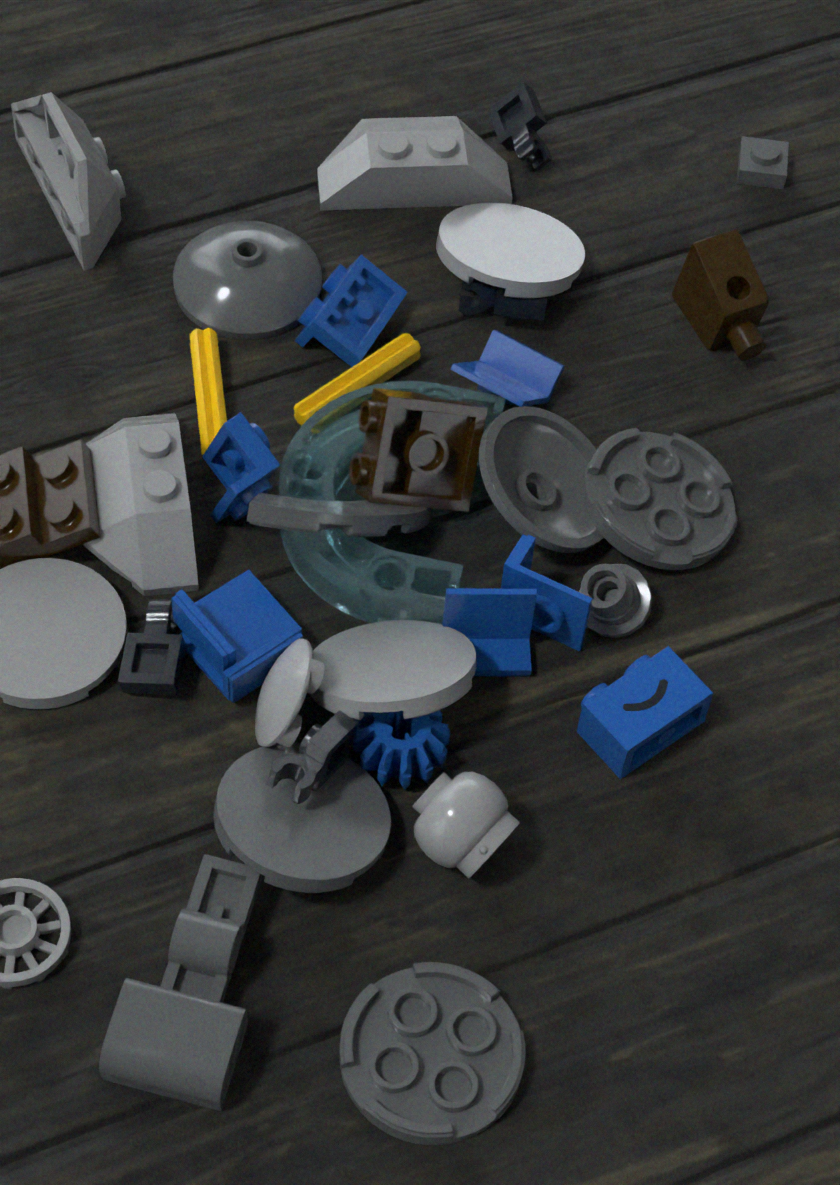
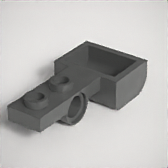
M204 854L187 908L181 910L173 930L168 954L169 961L161 986L126 978L122 985L101 1050L99 1072L102 1080L214 1110H222L248 1026L247 1009L225 1004L223 1001L262 881V874L246 864Z

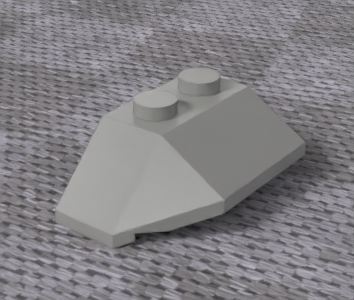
M52 92L12 103L15 138L83 270L91 269L96 264L121 221L120 199L126 196L122 178L117 169L110 171L107 165L106 150L100 137L92 138L83 119Z
M457 116L361 119L317 168L320 211L466 206L477 203L512 204V191L507 162Z
M175 413L123 418L86 443L92 454L101 537L84 543L83 546L113 571L132 582V587L143 596L171 594L181 589L184 592L198 591L191 508L177 416Z

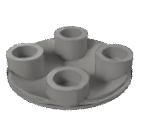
M300 638L291 643L277 658L263 682L255 715L256 740L262 747L267 748L276 743L290 747L295 742L302 724V717L298 713L306 694L315 693L321 684L325 664L323 661L314 658L313 649L308 640Z

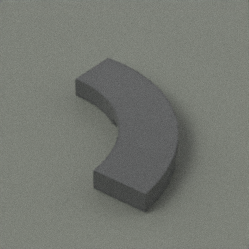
M259 492L249 502L247 521L253 525L317 534L318 530L337 528L342 529L343 533L349 536H385L388 530L393 529V526L402 525L401 532L406 534L424 528L431 522L433 509L370 503L367 500H310Z

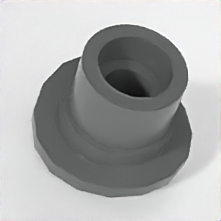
M599 564L592 567L584 575L579 592L593 598L587 624L588 629L600 636L618 638L631 635L644 625L651 613L653 598L650 586L639 570L627 564Z

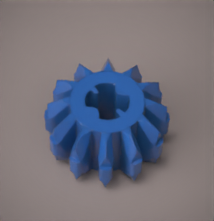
M438 710L424 716L405 720L403 711L364 712V717L358 720L359 724L352 744L355 754L360 755V767L367 772L378 770L377 780L380 782L381 787L391 777L399 778V783L404 790L410 785L411 776H415L428 783L433 774V767L442 768L447 758V749L445 747L449 744L450 729L448 724L442 723V712Z

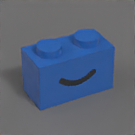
M668 646L651 658L648 655H644L635 660L627 668L624 676L609 686L606 683H602L594 687L581 702L582 708L577 733L617 777L622 779L705 722L713 692Z

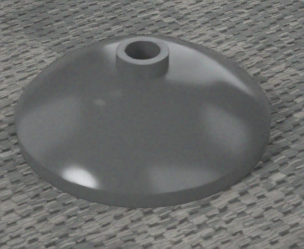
M235 221L215 226L200 233L182 249L173 270V287L176 300L184 314L202 329L212 328L218 336L230 339L260 340L278 336L301 324L298 321L300 316L316 297L320 298L322 270L312 248L293 232L265 222Z
M515 407L495 418L488 425L481 438L479 466L488 496L502 518L520 535L528 536L529 534L536 538L535 544L556 552H581L594 546L604 538L591 521L583 498V477L591 458L596 452V448L589 439L564 418L541 408Z

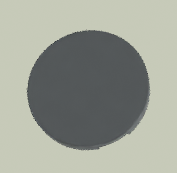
M638 428L618 432L599 446L585 470L582 485L583 498L591 521L613 547L627 557L647 566L665 570H685L703 565L717 556L734 533L738 521L733 495L730 490L733 483L725 469L702 446L675 432L672 436L653 432H639Z
M293 743L290 747L280 744L267 748L260 747L237 759L225 772L218 787L213 810L215 830L228 855L235 854L250 868L264 875L265 883L296 892L322 893L334 891L352 885L355 878L365 873L378 859H381L390 833V810L379 785L357 763L348 758L316 792L314 790L311 791L306 801L296 804L292 801L297 785L296 781L282 779L275 787L271 788L267 785V780L272 763L277 758L284 755H302L299 753L301 743Z
M439 962L414 963L412 968L392 973L375 984L370 983L350 1007L344 1020L340 1038L341 1075L346 1090L359 1111L373 1125L385 1133L403 1141L422 1145H445L464 1141L493 1125L512 1103L519 1088L525 1064L523 1031L520 1030L512 1010L499 995L500 990L482 976L468 969Z

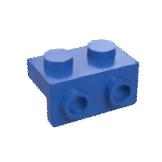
M241 412L222 425L202 456L227 490L210 514L215 523L217 524L229 515L235 521L247 515L249 502L259 492L267 493L272 489L273 486L269 479L280 466L279 462L270 452V443L263 430L255 423H249Z

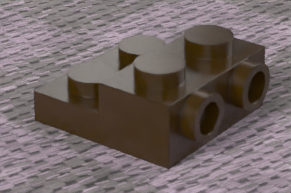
M373 388L371 401H363L358 416L359 429L365 433L362 453H355L349 467L350 481L352 485H356L355 492L370 503L468 512L479 458L480 441L483 436L488 408L479 403L430 398L423 393Z
M81 439L32 457L23 446L0 455V569L29 559L46 558L101 537L92 454L90 448Z

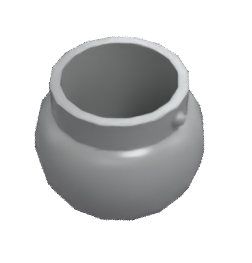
M443 772L412 806L420 814L414 824V836L419 847L437 864L447 868L457 867L468 878L481 867L520 823L507 811V799L497 785L484 775L475 772H462L453 780Z

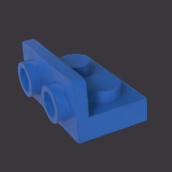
M360 255L348 269L339 264L322 286L328 292L327 296L323 301L316 297L298 319L305 327L295 339V342L304 347L314 337L353 367L363 359L408 292L363 255Z

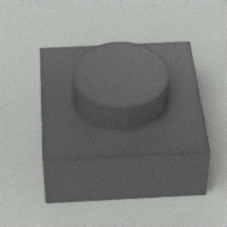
M742 136L738 154L737 183L784 189L787 178L789 142Z

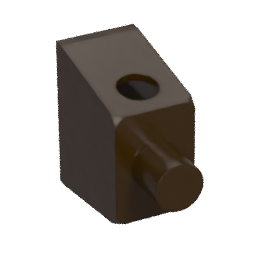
M738 229L693 242L671 294L706 349L714 351L732 345L741 361L749 360L759 355L766 348V343L757 327L769 305V301Z

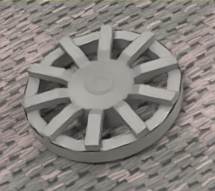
M10 878L0 880V895L16 892L14 905L2 907L0 904V957L1 955L6 957L4 973H0V986L3 988L12 989V987L24 986L36 981L38 983L46 978V975L59 965L68 953L71 939V923L64 902L51 888L30 879ZM26 893H32L43 899L32 911L24 907ZM52 906L57 912L59 920L37 924L36 920ZM61 931L57 945L39 939L40 934ZM35 948L50 954V956L38 965L31 950ZM22 957L29 970L14 973L16 958Z

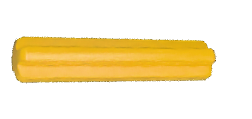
M196 328L190 334L202 455H204L222 425L227 422L217 333L212 328L204 330Z
M409 333L401 334L295 404V420L307 431L315 429L372 391L373 388L378 387L418 360L421 356L419 342L414 340Z

